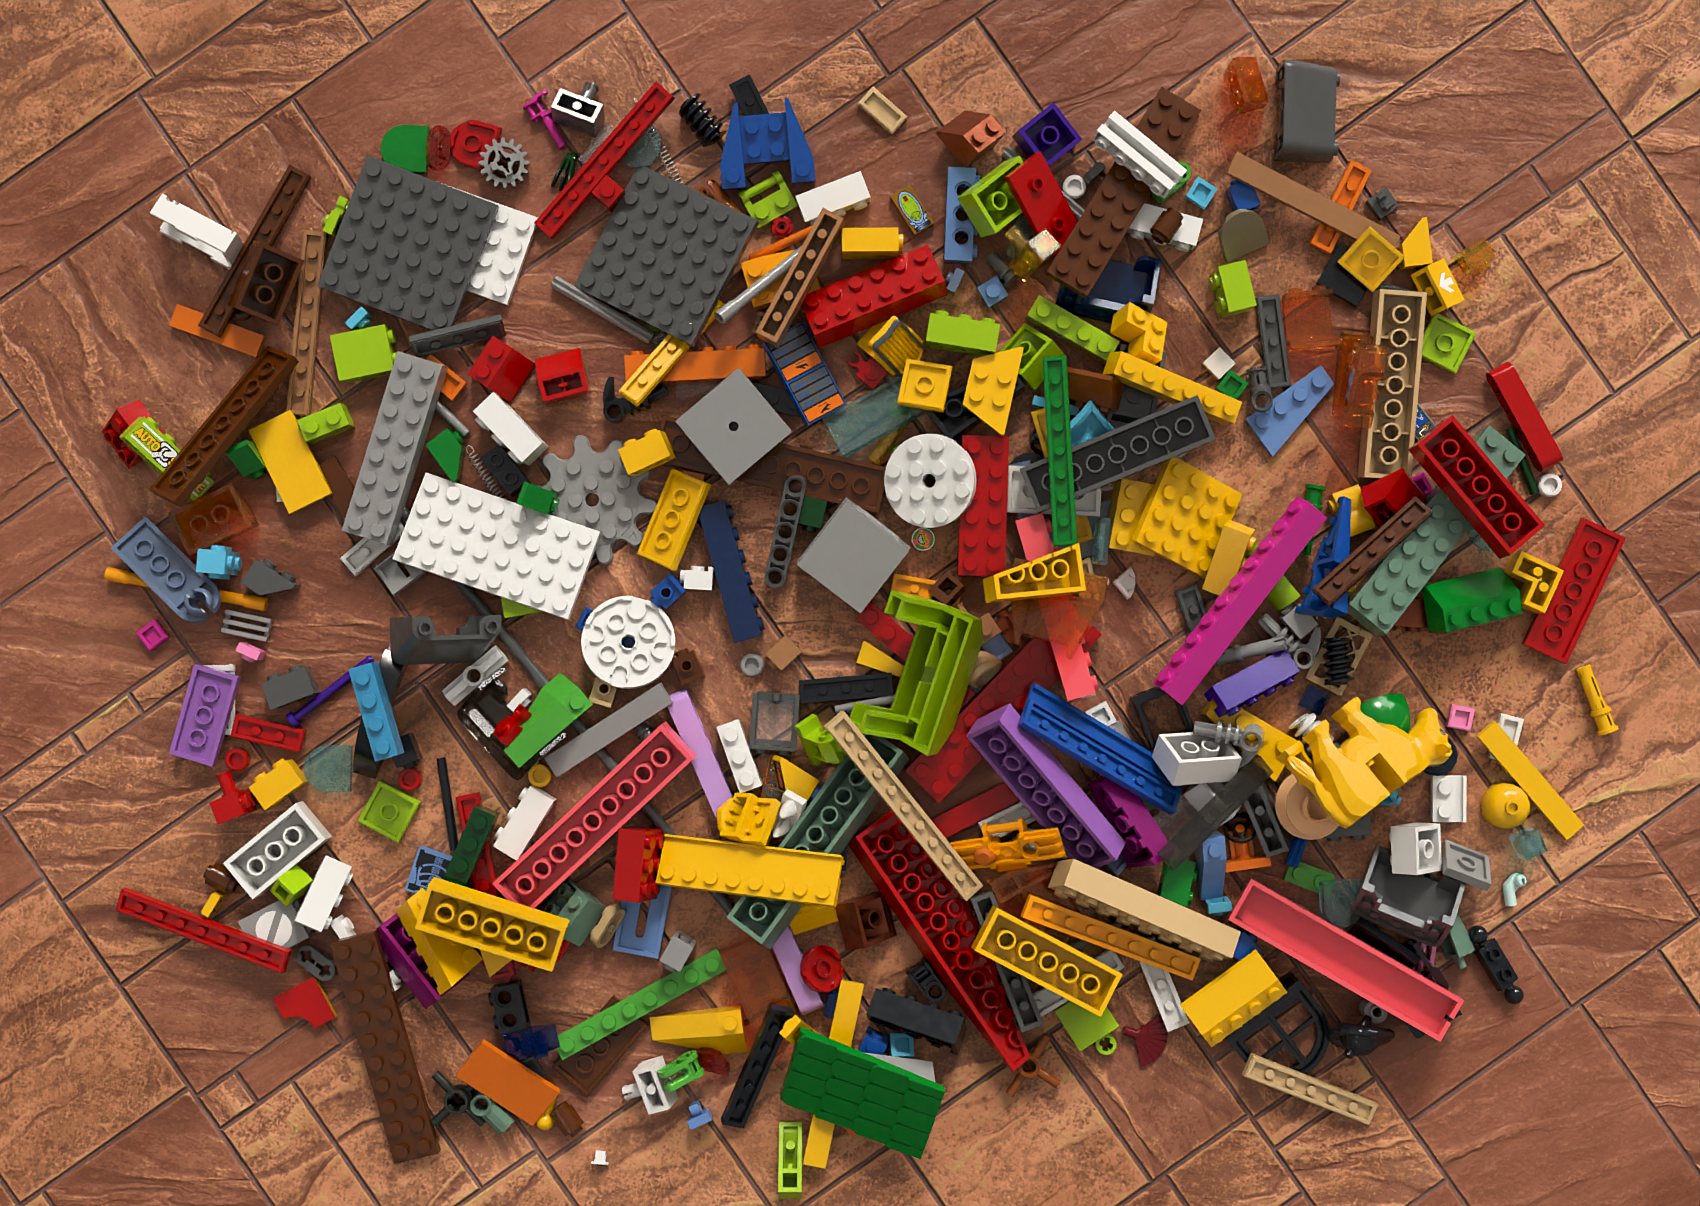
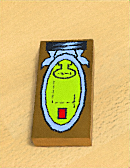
M910 184L890 196V199L914 236L934 225V221Z

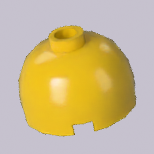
M1512 783L1493 784L1484 791L1481 797L1480 804H1482L1483 817L1489 824L1497 828L1511 829L1518 827L1526 821L1530 813V802L1527 794L1520 787Z

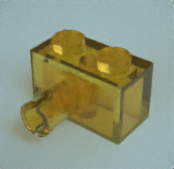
M1015 225L1004 235L1018 250V254L1009 263V266L1024 282L1037 272L1061 246L1046 228L1029 241Z

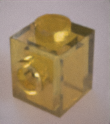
M1482 237L1453 256V258L1466 276L1476 269L1480 273L1491 265L1489 261L1496 256L1493 253V246Z

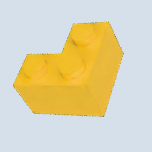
M1131 302L1113 314L1110 333L1129 343L1127 354L1153 365L1162 360L1167 328L1166 321Z
M1518 551L1511 554L1504 572L1507 576L1524 583L1520 591L1522 608L1535 614L1546 612L1564 570L1523 551Z

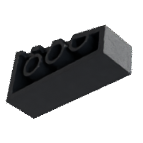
M1017 377L1013 399L1025 392V385L1019 377ZM967 385L950 393L948 392L944 413L923 409L941 435L955 441L982 422L974 413L963 407Z
M883 988L882 990L875 989L866 1014L869 1021L894 1031H899L902 1028L909 1037L914 1039L924 1037L927 1042L931 1043L930 1045L937 1048L943 1045L951 1048L950 1053L958 1056L967 1030L965 1018L962 1017L961 1013L954 1010H949L948 1012L940 1010L938 1005L929 1002L926 1005L919 1003L916 998L909 995L904 997L895 995L896 992L888 988Z

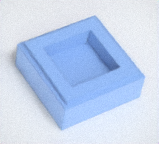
M1001 633L981 646L984 651L995 655L1000 660L1013 652Z

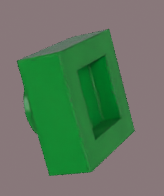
M1230 369L1215 389L1222 394L1237 399L1249 383Z

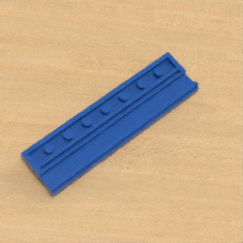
M1033 683L1029 686L1030 690L1018 726L1167 814L1172 815L1176 813L1182 789L1180 786H1172L1152 758V752L1038 684Z

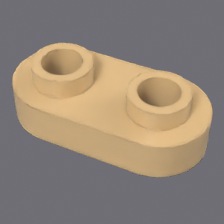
M618 904L607 906L602 912V918L599 923L591 930L590 942L597 948L605 946L623 920L625 910Z

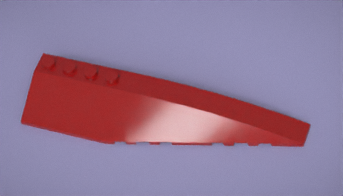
M890 809L855 833L848 845L945 987L1011 1072H1014L1030 1058L1020 1029L1016 1027L1013 1011L1009 1008L1004 995L1006 993L1003 985H1000L996 974L998 973L993 960L971 948L979 933V924L969 906L970 900L965 901L961 898L916 841L907 843L903 848L902 854L897 853L895 841L906 840L910 838L911 834ZM905 832L907 833L904 837L899 836ZM912 844H915L919 847L920 851L912 855L910 847Z

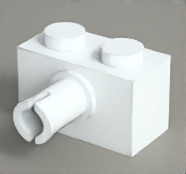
M663 1055L642 1061L632 1071L637 1083L622 1087V1094L628 1093V1095L624 1096L625 1100L642 1096L649 1115L670 1109L679 1099L676 1090L673 1092L664 1091L663 1084L668 1079H671V1077L663 1079L657 1074L658 1070L666 1066Z

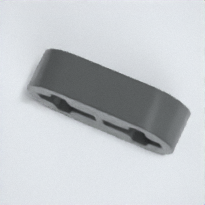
M306 944L298 949L296 953L297 962L319 980L327 981L337 974L338 970L335 961L315 945ZM310 950L312 952L310 956L316 961L312 959L305 960L303 951L307 952ZM318 963L322 966H326L328 964L330 966L329 971L331 972V974L327 973L324 975L322 973L323 968L320 965H318Z

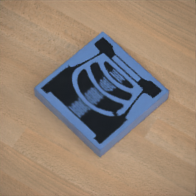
M420 845L405 890L417 893L421 888H424L426 891L433 877L443 879L452 855Z

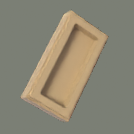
M874 86L858 102V106L891 135L908 118Z

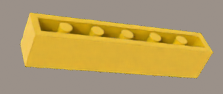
M1122 351L1109 353L1103 371L1104 375L1113 376L1123 384L1171 404H1177L1198 395L1207 418L1220 424H1235L1242 404L1237 399Z

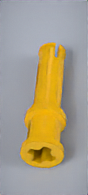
M1588 664L1575 669L1591 707L1590 716L1594 717L1598 727V736L1618 730V725L1614 724L1610 714L1611 707L1605 704L1591 665Z

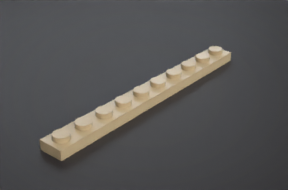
M841 710L824 725L826 730L961 898L965 901L970 899L983 886L982 883L848 715Z

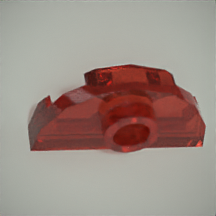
M701 1047L697 1051V1060L700 1067L704 1068V1071L729 1076L730 1064L721 1056L722 1053L720 1051Z

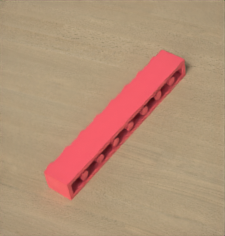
M1043 513L1015 521L1027 562L1059 551L1058 547H1053V541L1050 540L1049 532H1052L1049 518L1044 519ZM1072 595L1038 598L1068 703L1096 696L1095 689H1099L1096 676H1090L1088 667L1092 666L1089 652H1083L1081 644L1086 642L1082 630L1077 631L1075 622L1079 621L1075 607L1070 608L1068 599L1072 598Z

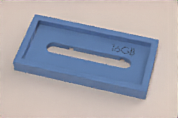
M661 885L657 899L650 901L643 937L636 935L641 902H621V908L625 910V916L616 930L613 945L614 951L659 958L672 887Z

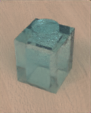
M1528 827L1508 836L1518 858L1529 860L1548 851L1538 829Z

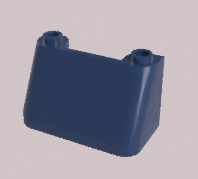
M1143 256L1136 260L1135 265L1109 260L1086 299L1059 284L1055 304L1073 315L1112 323L1113 314L1129 302L1151 313L1155 300L1161 259Z

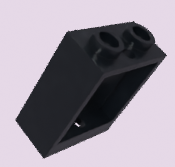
M1157 686L1129 696L1148 746L1152 750L1155 748L1157 740H1154L1141 704L1166 695ZM1175 701L1185 729L1175 733L1193 732L1194 725L1186 704L1181 705Z

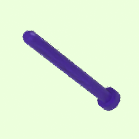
M367 656L354 667L368 664L375 660L372 656ZM349 671L295 713L289 712L286 715L289 722L295 728L301 725V719L351 681Z

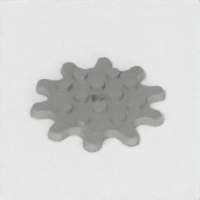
M578 435L573 440L574 451L569 459H560L554 453H547L543 456L541 462L543 467L549 472L550 478L547 484L538 487L558 494L559 506L556 512H552L551 515L601 532L594 553L599 564L609 565L613 561L612 549L616 542L625 541L632 547H640L644 535L636 526L637 519L642 515H653L658 503L654 498L643 496L640 491L641 484L651 476L652 469L636 477L630 476L618 452V449L624 447L622 440L613 439L605 451L595 452L590 446L589 439L584 435ZM592 493L597 494L599 497L598 504L593 507L589 506L586 502L587 496Z

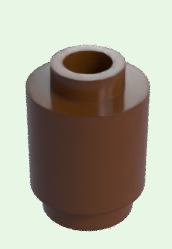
M1173 208L1163 211L1150 229L1151 237L1160 244L1170 243L1182 225V214Z
M215 863L213 866L209 865L203 875L206 878L205 884L223 893L229 892L232 894L239 885V882L230 871L219 863Z
M567 1101L562 1102L551 1111L554 1116L552 1119L564 1136L570 1135L573 1137L583 1129L581 1125L584 1121L572 1104L569 1105Z

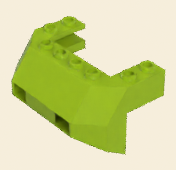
M891 590L884 612L895 615V618L901 621L918 624L891 709L854 702L850 719L863 734L897 739L927 756L936 755L954 730L983 643L982 619L926 597Z

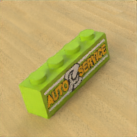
M1040 295L1025 318L1106 365L1109 353L1114 352L1120 343L1117 339Z
M138 417L119 438L161 475L181 450L175 446L177 442L169 434L163 435L157 429L159 425L152 418ZM210 472L206 475L204 481L191 493L188 499L189 502L196 503L213 485L214 481L210 478Z

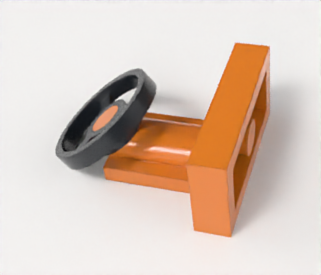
M1236 813L1232 818H1245L1248 820L1245 823L1238 822L1234 825L1228 823L1229 821L1224 823L1223 830L1228 838L1231 859L1226 860L1225 873L1271 866L1270 857L1267 858L1266 854L1256 856L1254 854L1252 839L1255 837L1256 831L1254 828V832L1251 834V829L1248 828L1252 823L1249 815Z

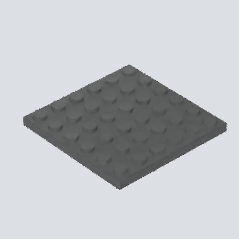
M367 155L317 286L430 330L453 326L499 206Z
M638 164L624 190L625 195L615 207L574 287L694 347L759 222L748 215Z

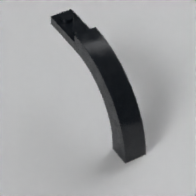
M389 645L388 649L384 650L379 667L391 708H393L408 665H400L393 661ZM361 716L355 744L353 772L376 779L384 759L375 762Z

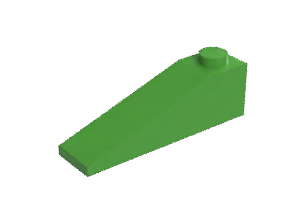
M559 673L542 687L528 710L532 715L520 725L523 729L503 751L520 768L587 712L593 704L578 686Z

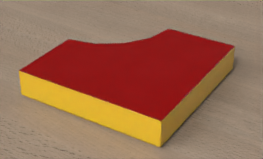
M315 976L273 998L283 1019L292 1016L302 1017L308 1020L314 1028H317L337 1017L332 1004L318 978Z

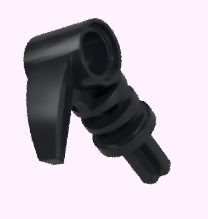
M609 377L603 392V414L611 423H621L628 413L633 416V411L638 410L641 412V407L644 406L647 410L651 409L650 403L668 396L669 391L664 383L658 384L637 407L624 397L616 398L614 377ZM613 406H618L621 409L620 415L616 418L609 416V410Z

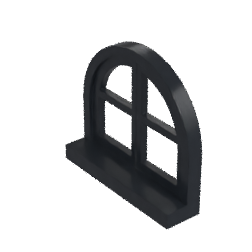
M1291 973L1281 981L1287 993L1265 1008L1260 1014L1243 1024L1242 1027L1225 1037V1039L1231 1044L1242 1060L1247 1063L1252 1052L1243 1041L1268 1022L1281 1041L1261 1057L1268 1059L1286 1045L1299 1062L1289 1068L1308 1074L1320 1063L1327 1050L1329 1024L1321 1007L1301 981ZM1299 998L1311 1014V1017L1287 1034L1274 1016ZM1314 1022L1316 1027L1315 1042L1311 1051L1305 1057L1292 1039Z

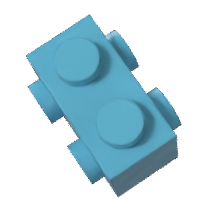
M211 545L210 550L198 549L196 572L209 573L208 578L230 580V575L238 576V571L242 568V558L239 557V552H232V547Z

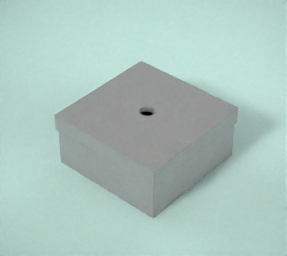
M737 368L675 421L689 440L728 484H731L792 432L740 368Z
M846 497L797 560V565L861 613L909 552L911 546Z

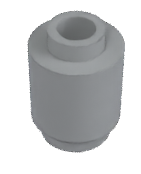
M1365 998L1359 1004L1360 1014L1363 1017L1365 1015L1372 1017L1371 1023H1381L1388 1015L1386 1010Z

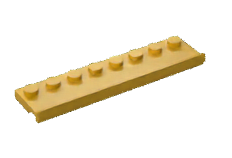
M664 834L665 840L655 882L658 885L836 908L841 883L842 865L844 866V857L841 855Z

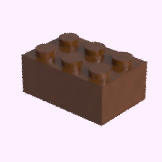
M254 240L228 306L278 326L304 260Z

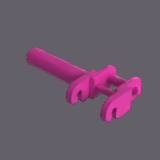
M544 90L531 97L532 101L526 102L523 110H528L531 115L530 122L537 123L542 118V122L558 149L561 150L567 144L550 117L552 116L551 109L545 112L539 104V100L543 98L542 96L548 95V91ZM534 105H536L540 111V113L537 115L532 109Z

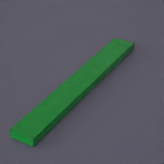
M1067 356L1042 357L1053 547H1064L1078 543Z

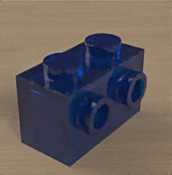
M555 1024L534 1025L525 1030L503 1034L507 1054L511 1057H518V1060L527 1059L534 1056V1059L548 1056L549 1051L560 1047Z

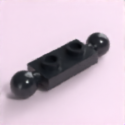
M1480 925L1473 926L1469 930V937L1473 943L1479 945L1474 953L1496 990H1505L1504 996L1509 1003H1520L1524 998V993L1520 987L1513 985L1518 976L1496 939L1487 940V930Z

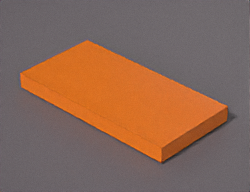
M485 1039L479 1043L456 1073L457 1078L532 1126L551 1105L561 1090Z

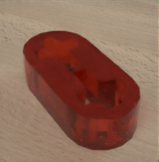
M436 125L427 133L426 163L431 170L440 171L446 168L450 161V132L446 127ZM438 131L440 136H443L444 138L439 141V146L438 139L434 137V134H436ZM438 151L439 159H443V162L437 165V161L433 160L437 156Z

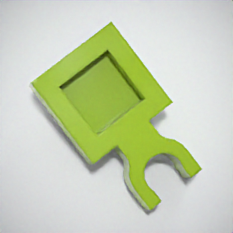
M339 195L335 209L331 211L330 215L327 214L323 221V232L333 238H336L350 202L348 199Z

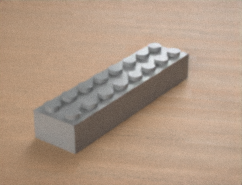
M397 351L341 531L393 546L448 368L444 365Z

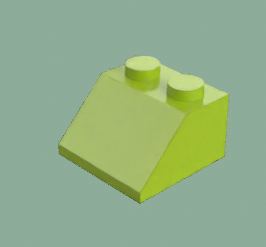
M1026 323L1020 327L999 351L1024 347L1018 377L1033 390H1036L1044 380L1042 357L1065 355L1052 339Z

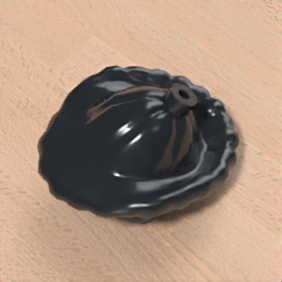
M1365 1015L1356 1026L1349 1023H1340L1328 1033V1041L1336 1047H1341L1345 1050L1344 1056L1352 1059L1353 1056L1369 1055L1378 1047L1389 1043L1395 1037V1033L1388 1028H1372V1017Z

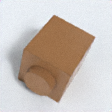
M785 635L765 654L768 657L766 662L775 671L778 668L782 671L802 651Z

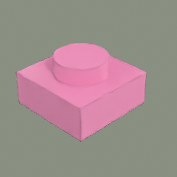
M239 642L235 650L242 654L241 658L253 663L255 660H263L267 653L247 642Z

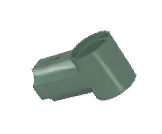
M477 1091L471 1101V1111L476 1116H481L499 1135L505 1132L515 1120L504 1107ZM478 1099L486 1100L488 1105H480Z

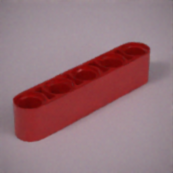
M1505 362L1487 372V381L1511 425L1515 427L1517 435L1535 468L1539 472H1543L1562 462L1563 456L1514 366L1510 362Z

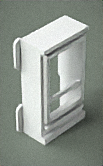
M163 193L150 212L151 215L164 221L159 231L161 234L180 244L183 242L211 256L210 259L229 270L243 247V243L236 232L180 203L178 204L175 200L171 202L168 196Z

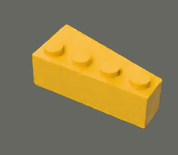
M1079 543L983 579L986 603L1074 595L1086 591Z
M1214 700L1207 702L1201 714L1211 724L1218 725V721L1222 720L1224 726L1232 723V727L1236 728L1238 724L1240 729H1244L1249 724H1257L1263 729L1262 746L1251 762L1269 780L1276 782L1285 764L1278 762L1276 758L1295 744L1297 740L1242 708L1231 717L1226 714L1218 718L1214 711L1218 707ZM1250 734L1246 736L1250 741L1258 740L1256 735ZM1235 746L1241 752L1243 751L1242 747Z
M421 888L396 909V912L409 937L413 938L417 946L415 949L418 955L423 957L428 966L426 970L429 976L434 978L438 986L436 989L439 995H442L482 961L483 958L471 946L415 929L426 894L424 888Z

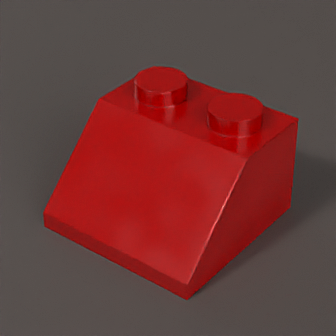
M492 336L467 375L511 403L534 369L535 363L495 336Z

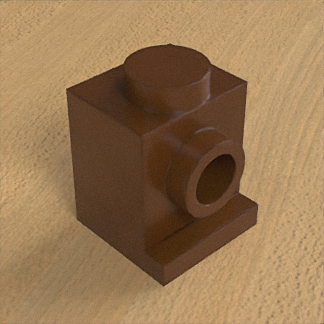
M946 571L928 590L929 597L937 602L952 606L965 592L963 585L965 582L957 574L951 575ZM951 589L952 592L946 595L945 591Z
M685 648L675 653L676 658L672 659V662L682 685L705 676L695 650L689 652L688 648ZM685 661H689L691 663V668L689 670H685L683 668V663Z

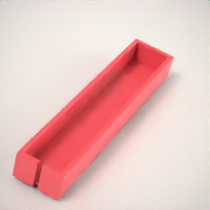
M1251 877L1227 917L1229 921L1439 1042L1442 1041L1451 1025L1444 1018L1447 1014L1450 1018L1454 1019L1464 1002L1458 995Z

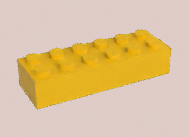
M433 877L428 884L415 929L552 972L570 920Z
M994 905L971 946L976 952L1100 1017L1123 975L1119 971Z

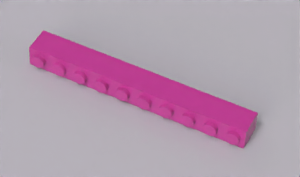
M1297 496L1289 504L1281 518L1275 522L1267 536L1261 540L1254 553L1245 561L1244 566L1237 575L1231 579L1227 588L1217 597L1213 606L1201 618L1200 623L1193 632L1187 636L1183 645L1173 654L1172 659L1160 671L1153 684L1173 700L1183 705L1327 517L1311 502Z

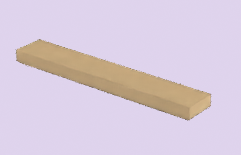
M1253 1053L1250 1054L1242 1072V1075L1246 1078L1367 1125H1370L1378 1103Z

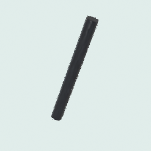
M446 757L436 758L449 846L450 851L456 849L459 842Z

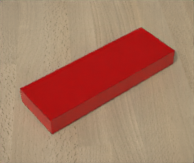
M236 714L230 737L300 753L306 729Z

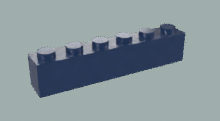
M724 500L705 505L701 509L699 518L734 643L762 636L761 631L765 630L762 616L757 617L755 608H758L759 605L756 594L751 595L749 586L753 585L750 573L744 571L743 563H746L743 549L739 550L736 541H739L740 537L737 527L732 528L730 521L731 518H734L731 505H726Z

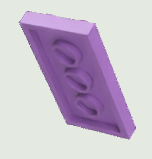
M194 664L169 754L211 767L216 766L241 680L240 676L204 665Z

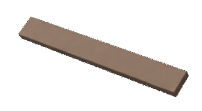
M1239 152L1234 154L1226 170V175L1355 241L1369 226L1394 247H1396L1401 235Z
M303 230L300 259L304 260V264L298 278L291 355L299 362L289 375L286 412L292 410L295 416L306 417L311 415L323 288L318 287L317 284L325 266L328 235L322 231Z

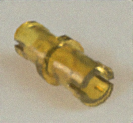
M893 420L885 434L877 439L879 442L867 456V459H871V462L875 465H880L889 450L894 449V443L906 428L898 421Z

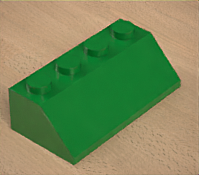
M1494 568L1426 584L1422 588L1429 632H1450L1523 614L1520 590L1502 568Z

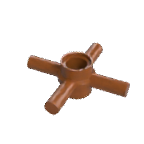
M1043 1033L1032 1052H1028L1030 1055L1028 1060L1034 1061L1035 1065L1031 1070L1023 1069V1064L1017 1068L1018 1074L1006 1091L1008 1095L1014 1097L1024 1080L1035 1076L1054 1088L1058 1087L1061 1080L1042 1069L1039 1059L1052 1039L1050 1036Z

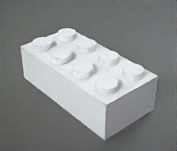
M303 801L297 802L223 864L249 896L255 899L270 889L278 877L296 864L299 865L332 836Z

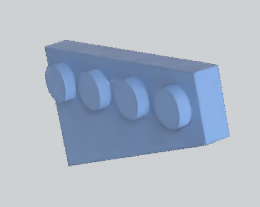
M1320 365L1275 397L1272 408L1265 413L1256 411L1244 420L1270 457L1276 454L1331 389L1334 382Z

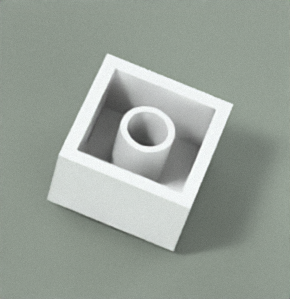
M1415 822L1390 826V864L1393 874L1420 875L1442 871L1441 829L1439 823Z

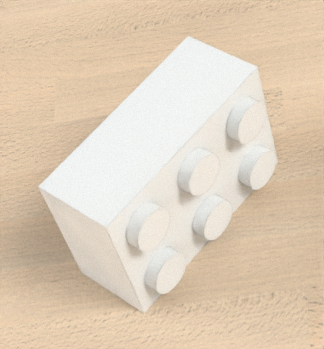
M494 392L473 411L477 415L475 418L476 422L488 432L491 430L494 433L491 437L500 446L508 447L510 451L507 454L520 465L524 463L530 466L549 447L504 399Z
M1193 732L1159 734L1152 758L1172 786L1235 781L1242 760L1230 742L1225 744V740H1221L1219 744H1216L1215 738L1194 735Z

